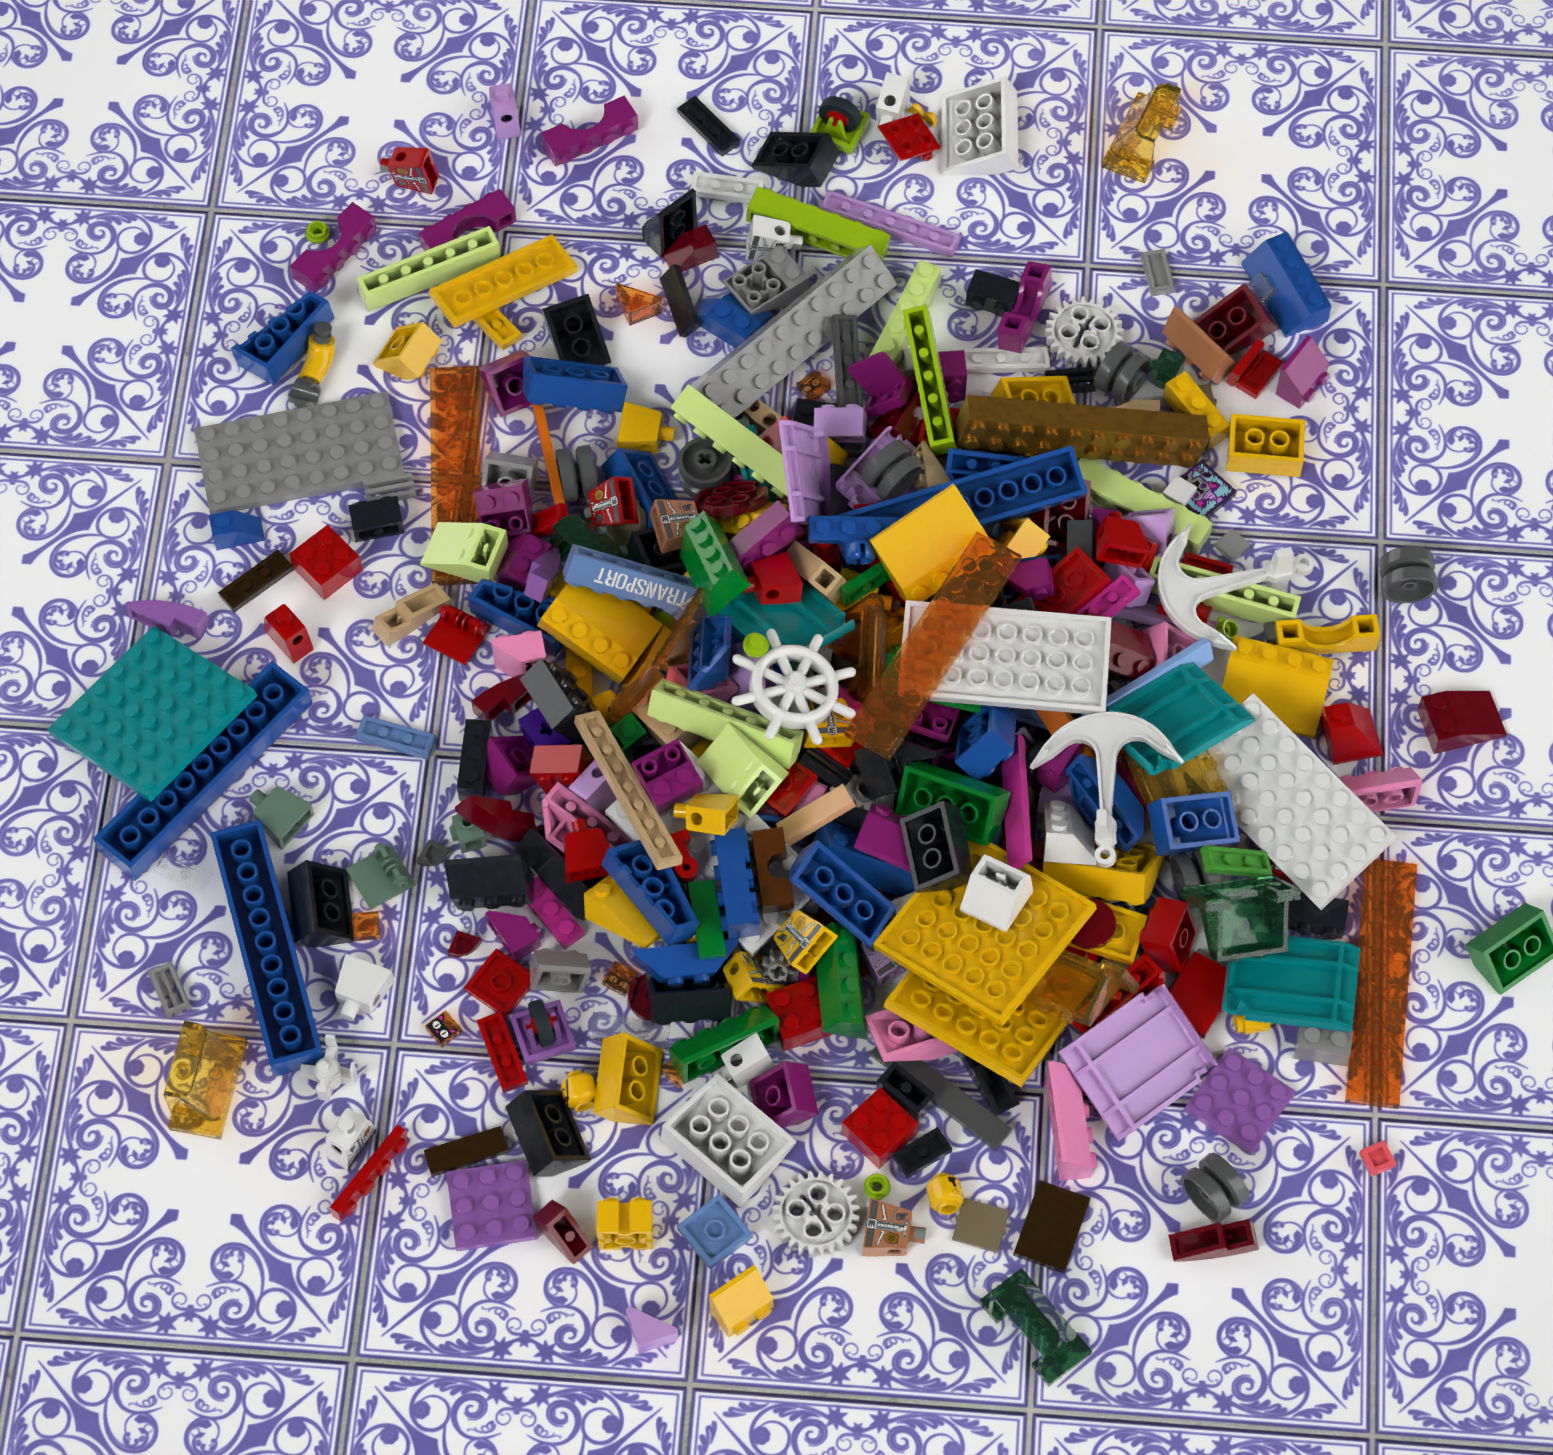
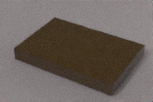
M1039 1180L1013 1256L1065 1274L1091 1198Z

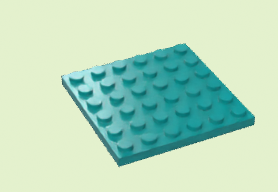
M153 625L47 730L51 736L149 802H152L258 695L253 688Z

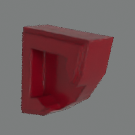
M457 930L447 954L450 957L457 958L468 956L477 950L482 943V939Z

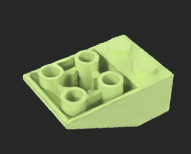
M438 522L420 565L478 583L481 579L493 582L508 547L507 531L484 523Z
M730 723L725 726L697 761L724 794L738 795V808L750 818L755 815L789 774L786 769Z

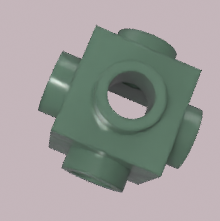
M458 813L451 816L453 826L449 827L453 842L458 841L462 854L487 847L484 835L486 831L467 821Z

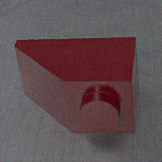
M705 224L683 233L663 254V258L669 268L673 264L680 265L681 271L684 272L716 259V241Z
M554 1200L549 1201L532 1217L546 1238L572 1264L578 1262L594 1247L568 1209Z

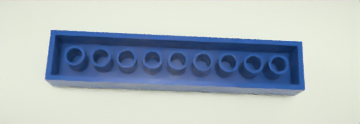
M1073 445L835 516L904 517L951 484H954L984 528L1084 498L1088 491ZM837 544L845 568L860 565V559H856V565L848 563L845 560L844 546ZM876 553V557L874 558V560L879 559L877 553Z
M273 661L248 684V686L255 690L258 696L152 802L137 794L93 837L97 850L134 881L313 704L309 689Z
M261 819L211 832L215 855L273 1076L277 1077L299 1071L301 1064L315 1066L320 1059L324 1058Z

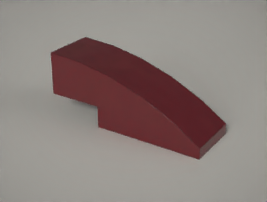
M524 674L500 682L471 701L473 713L480 720L491 721L504 710L512 716L532 700V697L520 680Z
M469 795L455 806V811L475 826L494 836L520 843L530 827L536 826L533 813L515 811L512 809L511 801Z
M1250 1219L1224 1225L1218 1222L1168 1235L1174 1262L1207 1260L1259 1250L1254 1224Z

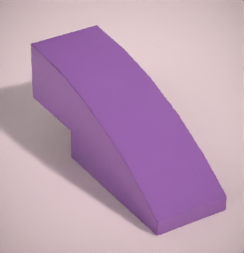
M553 547L532 562L526 580L527 585L524 595L540 603L551 593L560 566V554L557 548Z
M140 600L130 601L126 604L129 618L149 627L154 625L171 637L175 635L177 630H180L200 639L210 624L205 611L176 602Z

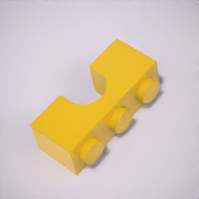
M1186 371L1166 383L1162 397L1175 413L1184 411L1186 414L1207 416L1210 441L1205 448L1206 450L1211 449L1227 438L1230 424Z

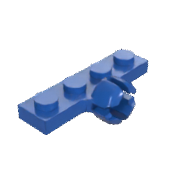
M809 516L808 540L809 543L841 544L845 548V560L848 563L856 565V559H860L861 565L869 564L876 557L875 550L869 540L902 517Z

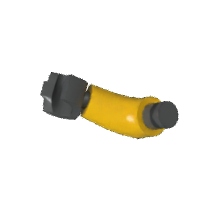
M317 322L314 325V333L309 336L305 362L298 378L292 385L288 402L294 403L296 407L302 408L317 405L321 392L319 385L327 374L335 355V338L331 335L332 326L327 322Z

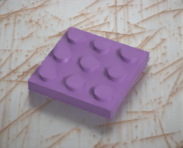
M1229 1047L1187 1103L1184 1111L1249 1155H1252L1295 1096L1296 1091Z
M527 1160L446 1172L456 1252L537 1240L535 1221L532 1218L534 1211Z

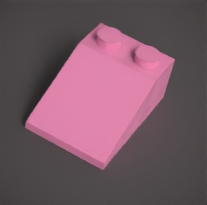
M888 1009L864 1016V1020L883 1062L934 1060L957 1052L953 1047Z

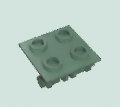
M383 842L376 844L373 854L345 868L370 910L416 886V883L391 844L384 845Z

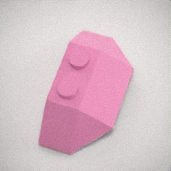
M559 782L555 784L542 800L545 838L563 853L565 834L573 832L571 823L580 818L587 820L589 829L601 828L610 848L633 842L622 829Z

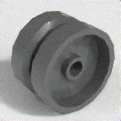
M1119 341L1110 349L1101 362L1094 377L1093 385L1104 393L1111 391V396L1122 404L1127 403L1137 393L1147 377L1152 359L1142 352L1134 354V349L1131 345L1124 341Z
M698 437L687 442L681 449L678 457L680 486L692 498H695L705 488H709V491L723 486V482L733 480L732 455L728 451L723 455L712 446L714 441L709 437L705 439Z
M895 440L880 450L867 464L861 474V480L869 488L877 487L876 495L882 501L901 496L917 480L924 469V463L916 455L908 456L909 449L900 440Z
M590 444L577 446L575 451L577 462L574 463L572 453L568 448L555 450L565 504L577 502L579 498L578 486L581 485L583 497L586 500H589V492L598 486V472L595 459L593 460Z
M1418 546L1401 547L1385 553L1379 559L1378 566L1380 576L1382 577V594L1386 600L1400 604L1423 601L1437 592L1438 582L1437 575L1434 572V555L1430 550Z
M1200 850L1193 851L1192 857L1187 853L1171 856V875L1179 901L1187 902L1190 909L1200 907L1202 900L1207 905L1223 901L1221 874L1205 873Z
M1213 1152L1207 1154L1199 1161V1169L1194 1167L1181 1176V1184L1197 1209L1208 1219L1218 1223L1231 1214V1207L1239 1208L1249 1199V1192L1238 1172L1224 1158Z

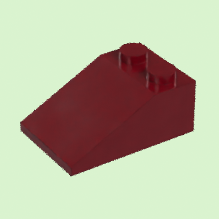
M1245 283L1194 320L1229 356L1252 346L1258 338L1262 340L1278 328L1254 291Z
M1442 691L1422 696L1417 712L1433 754L1507 736L1490 691Z

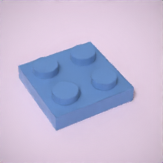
M720 1194L677 1225L679 1233L710 1270L753 1238V1233Z

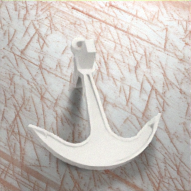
M1189 523L1173 539L1162 556L1157 576L1160 601L1173 623L1190 637L1196 640L1206 637L1210 641L1211 646L1236 651V645L1219 631L1199 619L1196 613V607L1205 599L1267 580V587L1279 591L1286 590L1289 580L1293 578L1295 573L1307 576L1313 571L1314 560L1308 554H1300L1293 561L1294 554L1292 548L1288 547L1275 550L1272 560L1264 568L1205 578H1192L1186 575L1179 566V560L1186 548L1189 532L1193 524ZM1300 563H1306L1308 566L1303 567Z
M1120 712L1088 714L1067 723L1049 738L1030 765V768L1033 770L1053 759L1069 745L1075 743L1086 744L1095 751L1100 809H1097V820L1095 821V843L1099 847L1094 855L1097 864L1104 868L1114 865L1117 859L1115 853L1117 823L1112 817L1119 750L1129 742L1141 741L1147 743L1160 754L1180 764L1184 762L1171 742L1158 728L1142 718ZM1103 854L1110 855L1107 859L1101 858Z

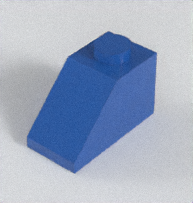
M235 510L208 515L216 551L265 541L261 517Z

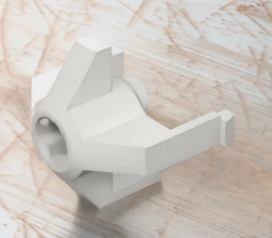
M326 1034L325 1057L320 1059L315 1066L301 1064L300 1076L318 1083L316 1091L319 1100L329 1101L333 1090L337 1089L341 1084L356 1082L357 1070L355 1063L351 1062L350 1069H342L338 1062L336 1035Z

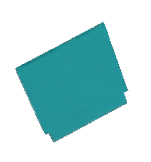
M802 578L801 602L762 605L759 603L754 592L738 595L715 614L726 615L732 618L731 632L742 642L751 633H759L767 638V630L774 629L782 645H799L807 648L814 635L820 634L823 637V642L820 646L822 648L855 629L854 619L846 623L845 612H842ZM699 602V606L707 611L703 602ZM789 661L790 665H792L793 663L796 662V661Z
M1194 662L1181 664L1113 703L1110 707L1106 706V712L1134 715L1158 728L1184 762L1182 764L1255 722V718ZM1132 741L1122 747L1150 775H1157L1167 768L1172 771L1182 765L1160 754L1145 742Z
M1234 929L1231 934L1222 1009L1228 1014L1245 1016V1020L1352 1032L1361 948L1340 941L1256 932L1254 935L1250 930H1248L1246 938H1240L1237 936V929Z

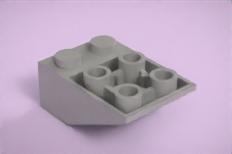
M779 245L722 280V283L751 315L788 306L809 289V276L786 250Z

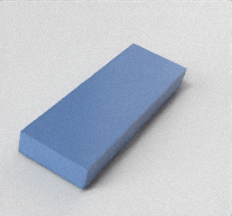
M363 715L355 736L356 741L429 760L437 739L436 734Z

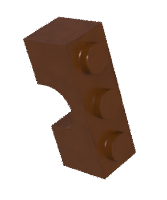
M783 827L751 831L752 840H747L749 855H754L755 865H751L753 881L758 880L759 890L754 891L756 893L757 906H762L763 914L794 910V897L789 877L776 878L768 871L769 866L773 862L787 859Z

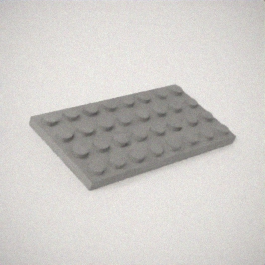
M387 391L194 428L210 514L230 510L240 511L364 487L363 481L404 474Z

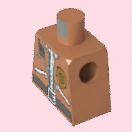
M654 500L650 516L661 553L681 549L684 526L692 518L699 515L693 501Z
M870 1199L862 1256L907 1255L908 1242L925 1244L927 1228L911 1226L912 1212L910 1210L876 1199Z

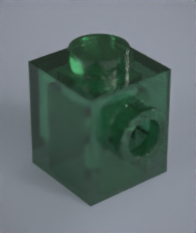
M1163 348L1158 359L1152 360L1149 370L1151 373L1150 383L1160 389H1164L1168 381L1183 372L1186 356Z

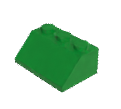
M1524 903L1466 943L1465 946L1474 967L1493 989L1502 995L1553 959V932L1544 910Z

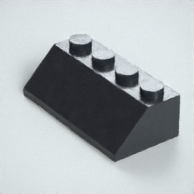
M544 825L530 827L515 851L521 854L527 865L539 875V879L555 892L556 897L564 901L572 910L574 916L582 921L587 920L585 918L584 893L607 876L566 883L564 853L546 840Z

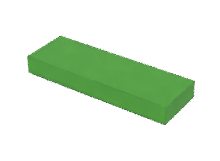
M1204 845L1200 848L1205 873L1266 879L1273 875L1268 854L1265 851Z

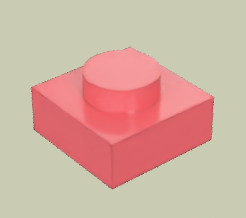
M1384 1140L1359 1152L1371 1177L1390 1170L1397 1164Z

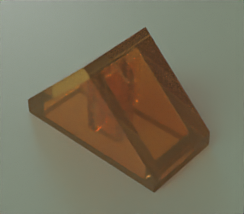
M619 283L616 284V300L629 326L662 313V297Z

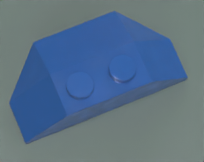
M730 291L701 299L694 307L700 322L698 326L734 348L738 347L774 317V313L771 311L751 315Z
M948 448L945 473L953 481L1030 458V456L977 449Z
M705 614L691 630L687 689L691 691L714 689L719 682H724L730 672L729 660L731 657V617L726 615H714L711 617L709 614Z
M1080 754L1065 769L1066 776L1069 777V787L1073 802L1095 830L1097 809H1100L1097 762L1093 758ZM1116 771L1112 817L1117 823V843L1115 847L1127 852L1143 837L1144 807Z
M738 938L724 940L726 956L720 958L699 960L697 944L689 943L634 949L630 954V959L659 983L668 982V986L684 984L683 980L694 979V983H703L710 981V977H713L738 945Z

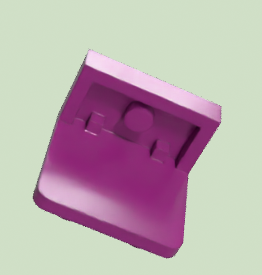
M878 352L849 366V374L870 396L864 409L868 419L878 415L882 416L894 408H901L908 402L913 383L885 352Z

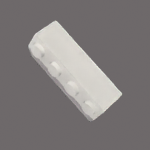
M1006 76L942 95V173L944 175H997L1019 168L1017 90Z
M717 1073L662 1125L661 1140L738 1207H741L758 1191L796 1144V1140Z

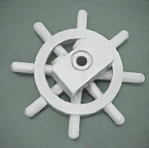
M769 629L766 632V636L772 649L760 657L757 662L740 654H736L732 658L734 664L752 672L749 680V693L734 696L732 704L734 706H741L753 702L757 710L770 721L764 734L768 740H772L775 737L780 726L789 729L807 728L813 744L819 745L822 743V737L817 725L824 721L831 711L849 719H853L856 716L854 709L836 701L839 691L838 681L854 677L856 670L853 667L834 671L831 664L818 653L823 642V637L820 634L814 635L807 648L799 645H782L776 631ZM789 661L800 662L796 671L792 670ZM778 663L783 675L769 669V667ZM809 668H812L818 674L806 677ZM762 677L776 683V685L763 689ZM824 684L826 696L814 691L815 687ZM811 700L821 706L810 711L807 703Z

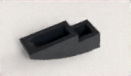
M957 1050L972 1081L995 1116L1020 1104L1006 1078Z

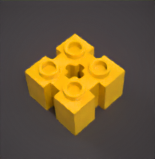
M608 1197L604 1198L603 1201H597L596 1232L599 1250H621V1248L653 1250L652 1200L634 1197L630 1199V1203H619L618 1198Z

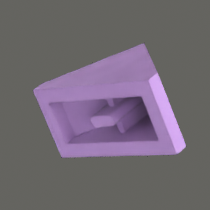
M628 1305L626 1309L627 1320L639 1354L677 1341L678 1328Z

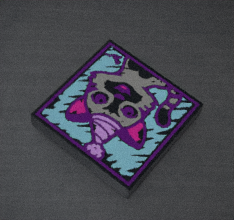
M1203 460L1199 461L1181 476V478L1197 487L1195 494L1185 506L1197 515L1200 514L1209 518L1236 496L1237 491Z

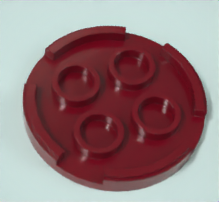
M757 481L723 482V486L709 491V488L703 489L695 496L694 503L699 514L704 510L710 517H731L746 514L763 507L769 501L768 487L759 486Z

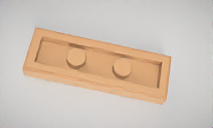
M841 784L776 823L777 827H783L785 842L791 846L856 807L844 784Z

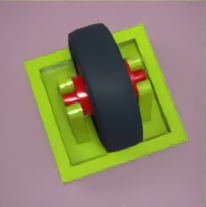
M829 96L823 100L819 109V115L810 133H829L839 151L853 155L870 121V113L859 110L847 99Z

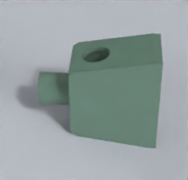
M275 787L268 795L257 789L249 798V801L256 806L253 811L255 821L261 819L264 832L282 850L314 816L313 807L310 802L280 787Z

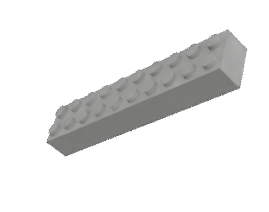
M871 245L858 248L690 386L735 419L832 339L831 317L833 314L857 315L858 317L894 288L897 282Z

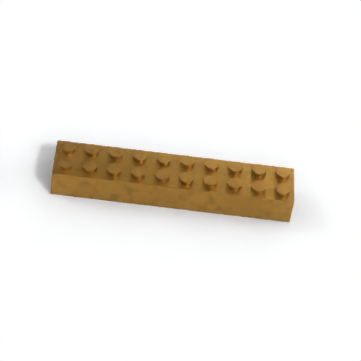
M978 395L966 396L955 420L957 447L969 450L985 449L993 452L1008 451L1017 454L1032 453L1040 455L1073 445L1076 457L1088 460L1103 459L1112 462L1150 463L1159 466H1181L1183 468L1196 465L1210 441L1206 415Z

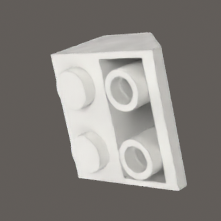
M984 854L970 875L960 911L1007 932L1033 893L1031 876Z

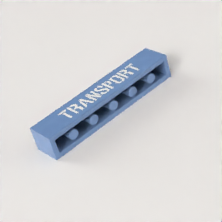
M572 544L563 569L564 581H567L568 584L574 587L585 586L599 594H605V592L613 594L623 601L634 600L648 608L653 606L662 608L669 614L676 615L680 613L694 621H699L705 614H708L707 611L699 606V602L702 600L690 577Z

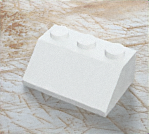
M1058 800L1051 801L1050 803L1044 802L1041 825L1044 862L1096 865L1093 829L1070 804H1065L1063 801Z

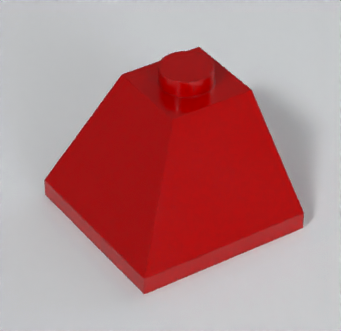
M1349 702L1323 707L1320 723L1333 765L1383 756L1370 709Z

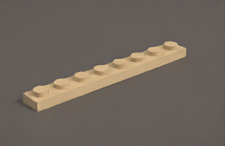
M600 711L576 715L574 724L656 869L661 870L681 865L683 859L681 853Z

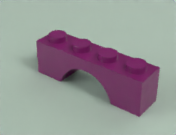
M625 95L604 104L602 119L598 124L589 129H571L561 123L541 132L542 147L555 167L566 164L578 156L588 154L600 146L608 145L614 140L630 135L638 130V115Z
M501 189L489 192L478 201L469 203L456 213L445 216L443 220L436 224L425 227L419 232L420 245L426 251L457 239L463 232L475 227L485 228L490 226L497 233L517 222L515 207Z
M351 202L337 217L341 236L336 244L322 251L305 250L290 265L293 279L313 293H316L320 287H324L328 283L329 278L336 271H340L350 256L355 255L359 251L360 246L367 239H371L377 230L375 217L354 202Z
M1032 261L1027 262L1020 278V287L1015 306L1011 313H1004L997 328L998 349L1022 354L1052 287L1051 265Z

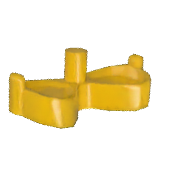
M913 103L907 110L908 113H919L921 118L932 125V127L938 123L933 112H925L917 103Z

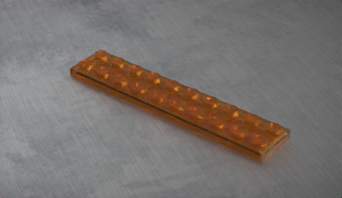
M479 366L430 368L431 537L438 522L480 523L473 494L481 485ZM432 569V584L437 583L439 586L478 584V582Z
M976 532L845 730L846 737L890 761L1021 561L1022 555L980 532Z
M1375 859L1363 870L1357 947L1361 948L1353 1016L1351 1055L1347 1065L1346 1103L1398 1109L1400 1105L1417 864Z

